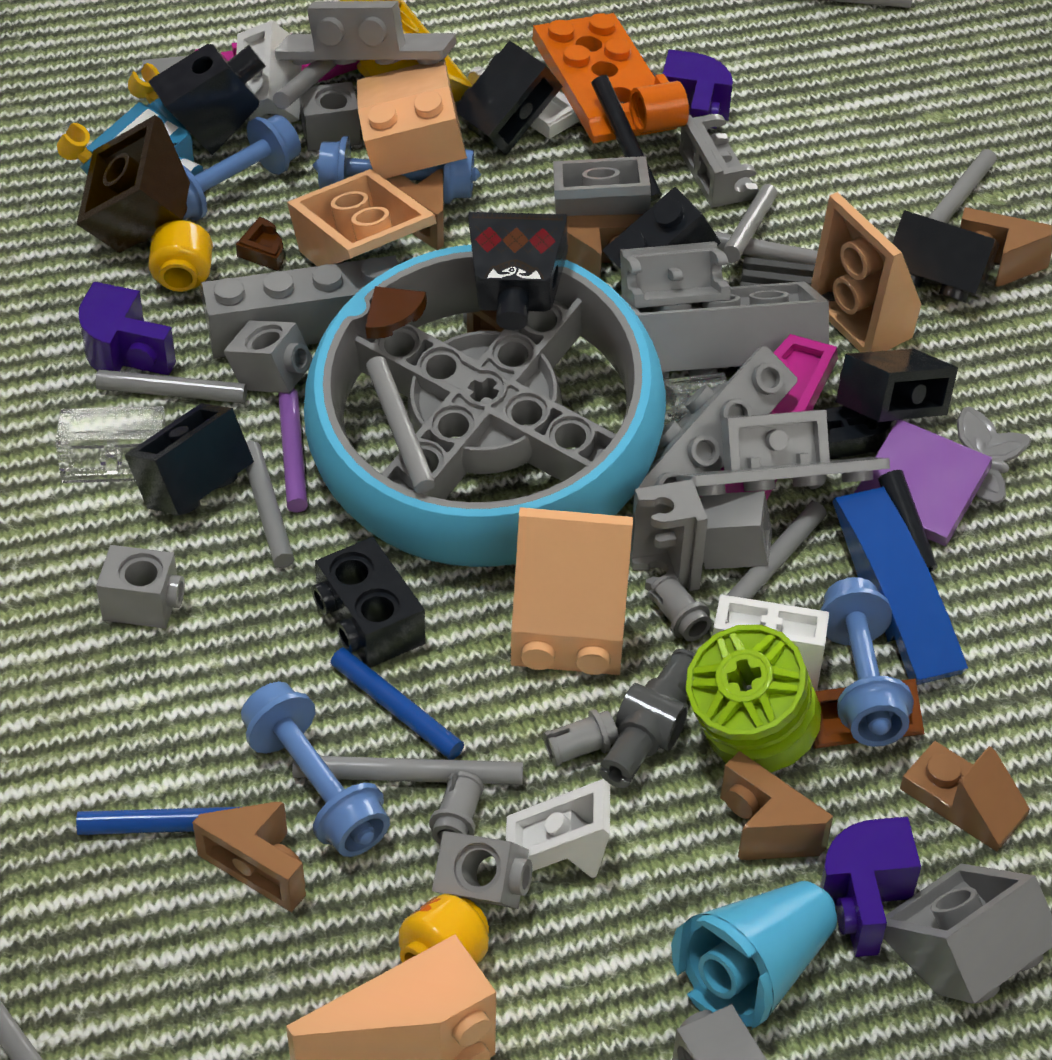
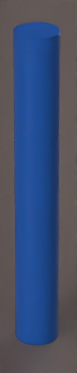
M340 648L334 653L330 663L335 669L447 759L453 760L462 752L464 748L463 741L346 648Z
M240 807L78 811L76 829L77 835L194 832L192 822L200 814Z

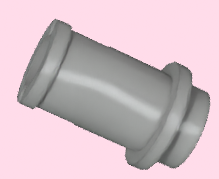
M666 574L652 583L651 588L653 590L648 591V597L670 620L671 631L676 637L684 638L686 641H695L707 633L712 623L709 617V608L703 602H696L682 586L677 576Z
M596 709L588 712L589 717L551 731H544V744L553 765L557 767L566 761L599 749L604 754L608 753L611 745L616 742L619 736L616 724L609 711L599 713Z
M459 771L458 775L455 773L450 774L440 808L434 811L430 817L429 827L432 830V837L440 845L443 831L473 836L475 834L476 825L473 817L479 798L483 794L484 784L480 778L470 772Z

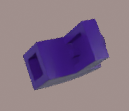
M669 49L663 74L669 82L679 81L682 83L688 98L689 115L694 118L709 114H720L726 121H729L733 79L727 67L720 61L707 55Z
M94 281L82 300L78 313L84 351L89 364L96 371H120L122 366L169 376L176 363L172 328L144 321L140 291Z
M908 817L858 822L840 832L828 849L820 888L824 889L833 899L837 910L840 932L842 935L850 934L855 957L879 955L887 925L882 902L908 900L914 896L921 863Z

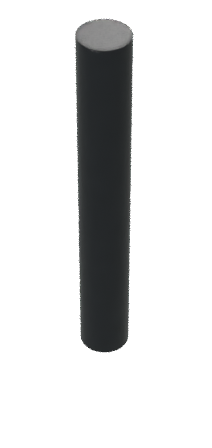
M601 75L591 82L592 87L624 156H644L608 76ZM647 163L651 202L659 199L662 193Z

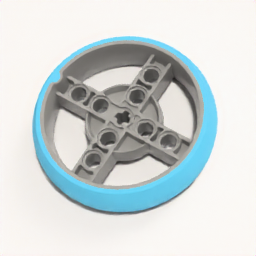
M471 245L454 246L432 251L394 266L359 290L337 313L323 334L310 364L304 400L305 433L317 469L333 497L349 515L376 537L406 553L444 564L468 567L516 564L520 507L616 515L635 493V489L640 486L656 456L666 413L665 385L660 360L654 344L644 325L629 304L599 277L568 260H565L553 307L546 312L528 311L527 325L520 330L504 329L502 332H469L442 342L418 329L417 327L444 317L483 310L478 307ZM375 286L426 292L427 305L422 316L416 322L411 321L407 325L394 330L393 335L386 338L368 339L366 337L365 326ZM579 336L595 346L609 360L623 382L626 391V413L623 423L616 434L562 406L561 388L553 368ZM382 356L386 359L399 393L408 397L409 419L435 481V487L429 492H415L400 453L381 474L358 454L348 439L344 425L345 404L359 375L365 373L369 376L366 363L373 357ZM575 447V449H565V448ZM526 462L562 481L540 492L511 500L494 502L445 500L467 472L475 474L499 473L519 467Z

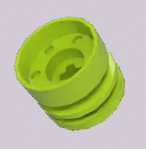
M761 624L736 625L714 634L698 648L687 669L686 692L694 714L703 728L712 750L725 763L740 751L772 773L793 765L810 750L820 731L821 706L799 648L783 632ZM751 684L752 689L747 690V686Z

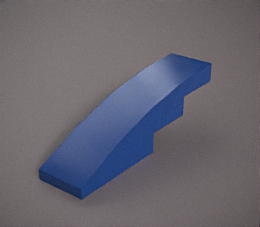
M880 487L835 497L832 502L857 576L871 581L876 586L878 592L888 599L891 606V624L885 631L888 642L896 640L908 679H916V684L920 685L964 673L968 666L949 615L906 523L885 488Z

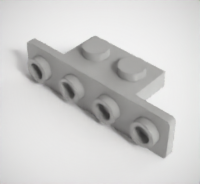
M398 1L312 2L307 8L311 34L288 35L275 49L276 60H292V63L296 65L310 64L316 60H333L338 65L351 64L358 60H375L380 65L393 64L400 60H417L419 64L429 65L442 61L457 42L455 33H403Z
M761 346L756 349L729 381L712 388L707 384L702 386L685 403V407L689 412L680 422L677 423L673 420L663 428L656 456L651 465L652 467L638 488L677 482L676 475L719 471L724 466L721 418L770 414L797 383V377L767 346Z
M826 410L721 418L724 470L676 475V480L679 482L693 479L699 496L726 494L725 484L742 482L744 491H763L776 489L775 479L793 478L794 487L825 484L824 475L841 473L842 482L873 480V470L890 469L889 458L865 457L830 461Z

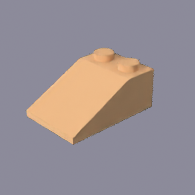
M445 59L435 64H417L357 80V105L363 141L373 171L384 179L467 158Z
M372 169L287 202L299 252L316 266L342 263L344 260L380 248L387 243L437 223L435 214Z
M838 192L830 195L811 287L821 295L833 292L835 301H829V322L860 353L888 351L913 338L921 301L902 252Z
M520 507L511 630V666L528 667L534 670L577 671L590 675H620L633 517Z
M456 934L288 1024L286 1029L290 1060H490L495 1055L496 991Z

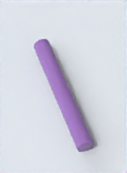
M293 388L290 393H278L287 508L291 512L298 513L306 510L308 502L299 398L297 390Z

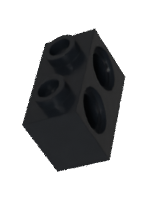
M374 537L315 560L317 584L311 587L314 601L324 616L330 614L337 623V632L344 648L350 653L355 651L362 662L368 667L372 668L426 644L425 609Z

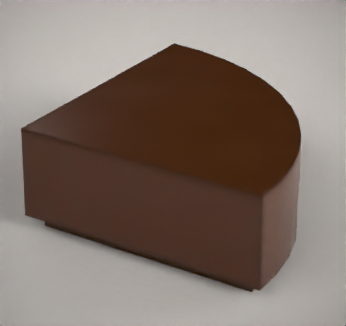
M259 217L236 243L237 257L276 271L280 269L284 260L283 242L280 235L276 232L275 225L267 219Z
M375 286L365 326L366 337L368 339L386 338L392 336L394 330L407 325L411 321L416 322L426 308V292Z

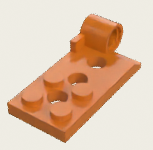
M598 13L591 17L555 20L551 23L533 25L532 40L550 71L563 86L561 88L562 92L568 99L593 144L617 140L591 84L595 78L601 75L608 76L619 102H624L620 104L635 136L674 130L687 124L689 103L682 83L679 81L669 82L664 74H658L654 77L614 13Z

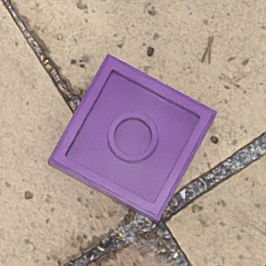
M897 420L876 457L889 458L890 469L873 470V480L861 481L854 493L880 488L878 478L881 475L893 470H903L927 538L946 547L991 469L992 457L906 421Z

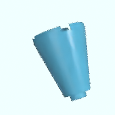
M799 881L689 918L676 929L671 942L672 962L677 976L685 971L694 987L692 991L687 993L694 1006L700 1011L710 1010L713 1013L732 1004L746 1027H752L753 1029L764 1023L836 929L837 913L834 901L824 889L814 883Z

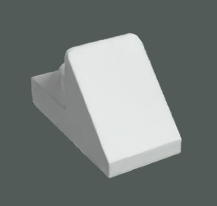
M601 779L507 816L506 841L529 849L528 859L532 862V871L568 859L591 878L597 876L610 836V784L606 780Z

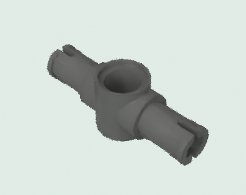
M676 649L657 678L649 680L645 686L634 683L627 691L619 708L615 723L619 736L600 765L602 766L600 768L602 778L612 786L618 788L628 787L647 756L655 754L659 748L670 751L675 745L687 718V669L695 653L686 649Z

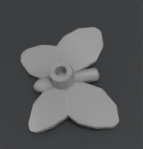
M970 406L964 407L957 419L959 440L964 446L992 457L991 469L977 491L976 496L981 500L994 504L1001 503L1006 497V482L1001 474L1009 471V466L1005 462L1015 459L1030 446L1031 438L1027 434L997 433L994 424L983 413Z

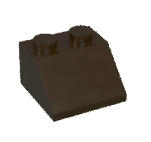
M154 115L94 149L92 153L77 225L118 253L138 243H144L164 223L183 220L187 212L186 201L190 181L162 119Z

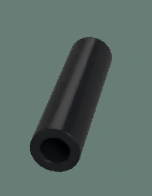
M893 470L881 475L878 478L880 487L885 488L906 523L929 572L934 571L938 566L903 470Z

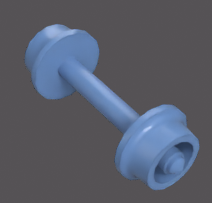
M278 114L267 119L256 117L249 121L247 125V137L250 146L195 176L183 165L190 181L186 201L187 212L183 220L189 218L197 221L205 217L207 202L203 192L257 162H260L264 168L273 174L279 175L287 171L290 161L298 157L301 152V143L292 124L285 117Z
M343 136L337 142H322L319 150V159L312 165L318 173L319 189L372 169L369 159L351 158L349 136ZM465 149L466 159L403 175L410 180L422 181L438 169H443L444 204H450L456 198H471L473 181H476L481 176V173L474 167V150Z
M860 577L839 580L831 585L824 594L823 606L820 610L829 612L826 637L832 642L851 646L858 680L846 687L839 696L837 713L842 724L850 729L853 738L859 743L871 747L889 745L902 738L907 732L910 722L909 716L914 705L912 693L905 683L893 677L880 676L872 641L884 634L891 624L892 609L888 599L878 592L876 586L871 581Z
M280 681L269 683L259 688L247 699L241 710V719L247 728L246 740L249 746L254 751L265 754L285 748L326 803L318 812L313 823V833L321 843L333 845L344 857L357 856L371 849L384 837L390 826V818L382 807L384 804L383 793L375 784L365 782L344 789L304 735L305 731L312 724L316 713L315 704L305 693L295 692L287 683Z

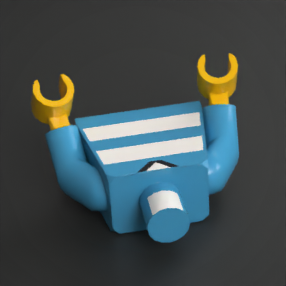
M149 63L144 64L141 70L142 77L146 82H143L135 71L132 72L128 80L129 92L137 98H146L149 105L138 102L88 147L86 146L89 143L90 134L79 123H72L67 129L66 134H62L57 143L59 155L67 160L79 159L82 162L80 168L88 175L94 149L156 115L163 120L181 163L194 176L204 171L203 166L194 162L191 134L164 106L148 82L159 74L157 68Z

